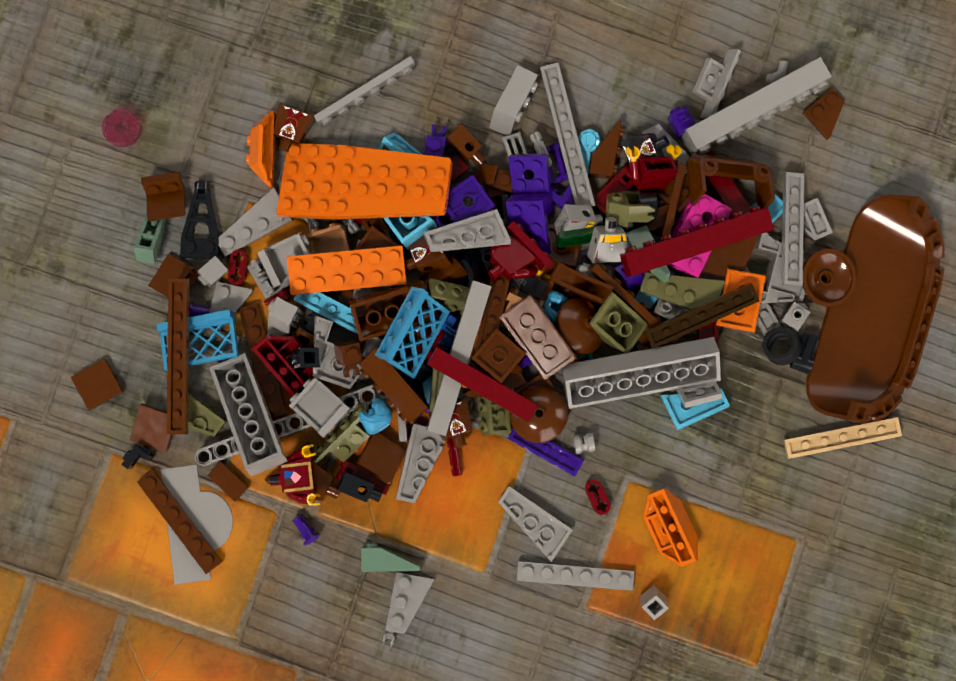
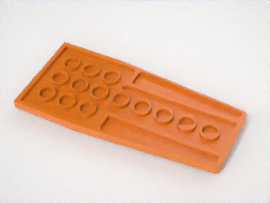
M292 143L289 152H286L276 215L278 217L311 219L443 216L447 210L453 163L450 158L346 145Z

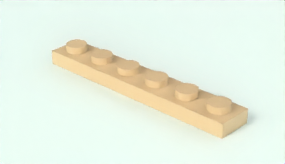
M895 417L783 441L787 459L900 437L902 432L899 419Z

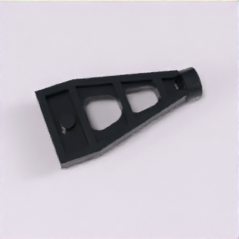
M196 181L194 195L181 236L180 258L212 259L216 256L219 259V233L210 195V183ZM198 204H206L207 218L195 217ZM195 224H207L209 230V237L207 239H194L192 237Z

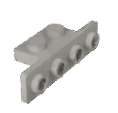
M738 48L729 49L722 64L712 58H706L692 91L706 100L700 118L706 119L717 113V107L725 94V88L732 77V71L739 61L741 50Z

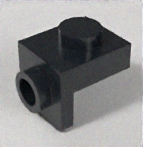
M144 445L141 447L134 446L131 451L128 450L124 455L122 466L127 469H133L141 456L152 460L154 458L150 454L152 451Z

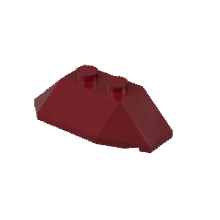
M266 335L252 346L251 349L292 397L297 392L300 394L305 389L303 387L305 382L310 378L312 380L315 378L313 377V368H294V364L291 363L293 349L303 347L293 335Z

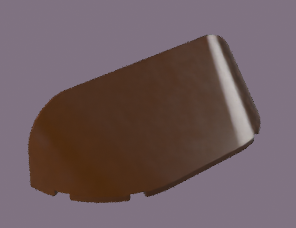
M883 195L877 197L860 210L852 224L844 254L854 265L856 285L853 293L845 302L837 306L827 307L818 337L820 341L813 357L815 359L806 380V391L811 405L824 415L858 423H867L871 420L878 421L890 414L903 400L901 394L904 389H909L913 383L935 312L944 270H940V258H944L941 229L936 217H931L929 205L919 196Z

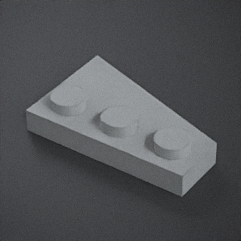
M396 572L385 631L400 634L406 633L435 579Z

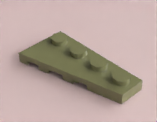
M646 272L639 292L691 310L720 297L725 281L670 275L669 282L664 283L654 274Z

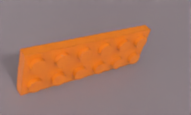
M403 245L287 256L291 295L407 284Z

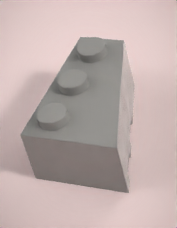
M517 65L494 108L489 128L505 136L512 133L516 123H519L522 118L523 108H527L531 100L530 94H534L539 83L536 82L538 74Z
M277 297L276 300L271 301L268 307L270 312L268 314L267 335L294 336L305 313L298 307Z

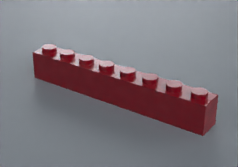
M758 205L749 208L750 212L743 214V211L731 214L732 218L725 219V217L715 219L714 224L708 225L707 222L696 225L697 229L690 231V228L678 231L679 235L672 237V234L660 237L661 241L655 243L654 240L642 243L643 247L636 248V246L625 248V253L619 254L626 277H632L772 231L774 227L768 207L761 208Z

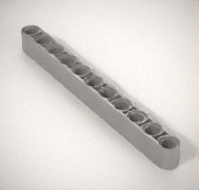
M373 385L338 398L344 403L348 398L354 399L355 405L350 408L351 410L347 413L349 414L358 405L361 406L365 402L363 394L366 391L372 392L373 398L378 397L386 400L388 397L382 393L379 394ZM372 400L367 402L368 406L372 405ZM298 413L273 422L275 426L280 425L282 427V433L278 435L279 439L312 427ZM294 418L300 420V426L297 429L291 426V421ZM234 436L197 450L195 461L199 465L208 466L240 454ZM222 445H225L228 449L224 456L219 453V448ZM203 452H207L209 454V460L207 462H203L201 460V454Z

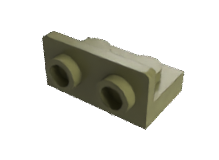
M484 397L479 398L478 410L481 418L479 427L482 436L511 434L509 411Z

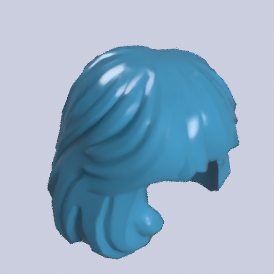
M552 290L547 294L542 308L545 309L544 312L554 326L557 327L558 311L561 305L570 298Z
M378 397L372 399V409H369L368 414L366 411H362L358 415L364 429L370 435H374L387 428L392 420L390 406L383 398Z

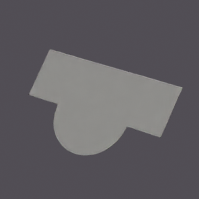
M197 464L161 469L162 482L213 550L221 547L229 538L233 524L232 513L225 500L215 493L200 491ZM167 523L174 584L210 580V572L205 574Z

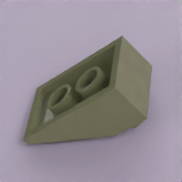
M613 292L610 293L589 323L605 343L613 350L622 354L630 352L649 325Z

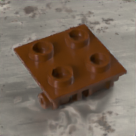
M167 254L148 286L168 297V279H190L191 290L199 276L197 274L198 271L172 255Z

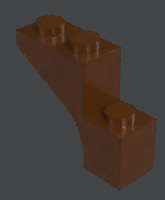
M551 260L553 264L542 275L543 278L555 285L569 289L586 300L600 304L605 302L614 288L554 260Z

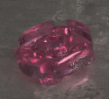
M115 109L104 118L102 132L106 140L116 147L132 146L141 134V124L138 117L131 111ZM121 123H124L126 130L120 133L117 126H121Z

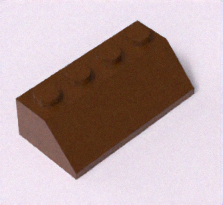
M423 279L348 300L360 342L385 335L411 287L427 291ZM424 300L422 304V311L428 309L427 300ZM429 313L423 314L424 323L430 322ZM418 316L412 322L413 327L419 325Z
M375 348L360 363L362 367L360 371L367 379L370 377L375 382L373 387L379 394L385 393L388 397L385 401L392 409L395 406L400 411L398 416L403 422L407 423L409 421L412 424L428 410V407L390 363L375 355L378 350Z

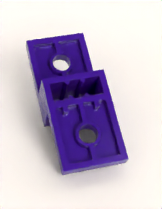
M547 154L510 155L508 159L513 194L506 200L508 223L510 224L514 221L524 228L525 233H532L534 240L538 243V247L550 255L551 247L547 216L554 208ZM526 170L533 171L534 178H529L526 175Z
M472 175L449 191L445 215L429 217L440 228L489 212L495 208V205ZM471 197L474 200V204L471 207L464 206V198Z

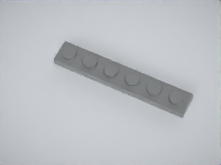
M411 56L314 115L318 125H328L337 115L342 116L346 114L353 105L358 106L362 104L369 95L374 96L378 94L382 87L386 85L391 86L397 82V78L400 76H407L412 73L415 63Z
M785 172L783 174L781 286L801 287L803 286L804 174Z
M518 561L517 581L633 591L634 571Z

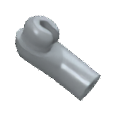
M779 61L778 70L772 74H767L766 82L771 84L786 76L788 62Z

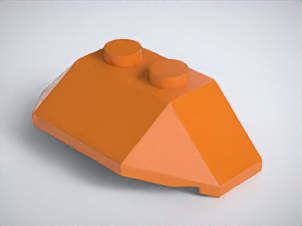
M271 110L251 128L250 134L247 135V145L250 146V153H247L246 156L247 165L270 189L274 187L276 147L274 127L277 116L275 111Z
M666 488L649 494L643 518L659 553L680 567L697 561L698 536L681 500Z

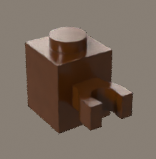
M347 341L334 344L337 364L345 366L343 369L344 377H350L349 370L352 368L354 375H360L359 368L356 366V363L362 362L359 342Z

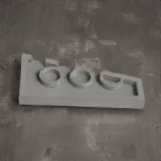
M274 187L219 237V247L225 257L230 256L233 251L241 250L292 222L290 217H278L276 215L279 195Z
M497 209L424 232L430 252L511 244V239Z
M412 424L395 497L397 500L415 504L446 442L442 440L439 434L427 431L426 426Z
M510 486L498 501L552 562L573 530Z

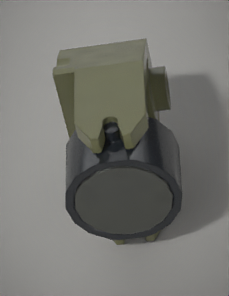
M622 191L607 194L605 217L616 218L617 225L628 227V222L656 220L657 196L655 192Z

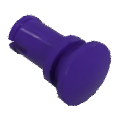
M194 302L189 303V317L191 315L209 314L210 307L196 305Z
M303 514L292 521L301 533L300 537L305 539L304 546L313 543L319 538L320 533H314L315 529L310 527Z

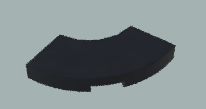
M473 248L465 249L460 262L467 271L469 278L468 288L470 289L472 281L488 285L487 273L479 255Z

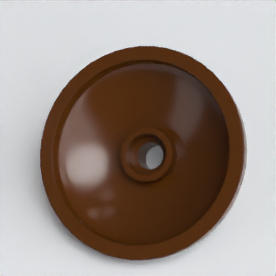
M823 249L813 253L807 259L803 266V289L814 303L826 307L837 306L845 302L853 293L856 285V271L852 261L844 253L835 249ZM822 275L825 277L824 282L821 280Z
M581 297L571 298L561 305L557 315V328L573 352L589 354L596 351L601 346L603 340L589 324L598 312L597 307L589 300Z
M543 385L530 386L518 393L538 406L529 422L510 412V421L515 432L523 439L532 443H545L556 438L563 431L568 417L567 406L562 396L554 389ZM541 410L543 412L542 417H537L535 412Z

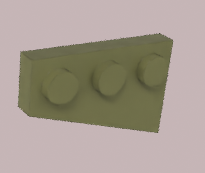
M188 392V428L213 437L217 436L227 420Z

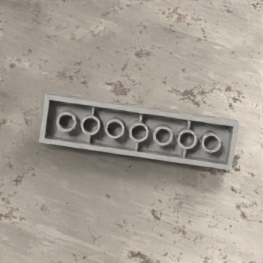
M819 57L689 127L681 138L691 155L694 153L706 154L712 146L717 148L723 145L729 137L734 139L741 135V132L746 128L748 130L753 129L762 119L767 121L773 118L774 114L779 110L784 112L791 108V105L796 101L798 104L803 102L812 92L815 95L823 91L832 76L822 58Z
M714 337L567 364L562 368L568 407L572 409L721 381L720 352Z

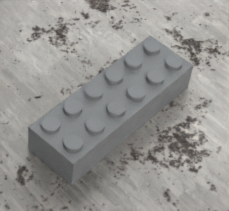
M246 353L210 367V372L241 459L249 475L252 477L288 462L252 363Z

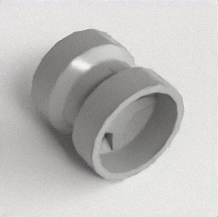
M586 433L585 436L573 435L576 454H581L583 451H595L593 433Z

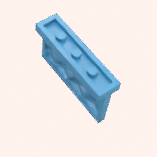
M411 287L375 355L414 379L450 311L430 297L424 289ZM424 300H427L428 309L422 311V304ZM435 310L442 312L438 320H435ZM429 313L430 322L424 324L423 314ZM418 316L419 326L413 328L412 322ZM431 326L432 333L429 337H426L425 328ZM420 330L421 339L415 341L414 331ZM409 333L410 343L404 345L403 339ZM422 343L423 349L421 353L417 354L416 345ZM411 347L412 356L406 358L405 348ZM400 350L401 360L394 361L393 358L396 352ZM413 360L414 366L410 372L407 368V362Z
M229 309L189 317V332L196 335L189 344V351L192 349L198 353L194 360L189 361V366L239 357L235 321H237L236 313ZM168 322L157 324V331L161 337L164 370L167 371L168 345L166 337H168ZM230 324V332L226 337L219 333L224 325ZM210 328L214 332L207 341L201 335L205 329ZM217 334L224 338L218 348L211 344ZM199 338L206 342L200 352L193 347ZM227 342L232 344L233 353L225 354L221 351ZM209 345L216 349L212 357L203 355Z

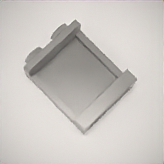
M299 232L257 252L273 287L289 280L287 256L314 253H311L308 247L310 242L305 234L302 235Z
M315 377L312 380L310 378L303 385L305 389L300 394L297 392L290 399L291 404L289 407L297 412L323 438H326L351 409L319 379Z

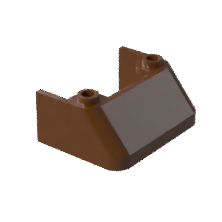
M699 153L692 154L686 162L691 206H695L707 191L705 176L753 180L755 183L757 206L760 205L761 208H767L775 199L772 172L764 164L748 159Z

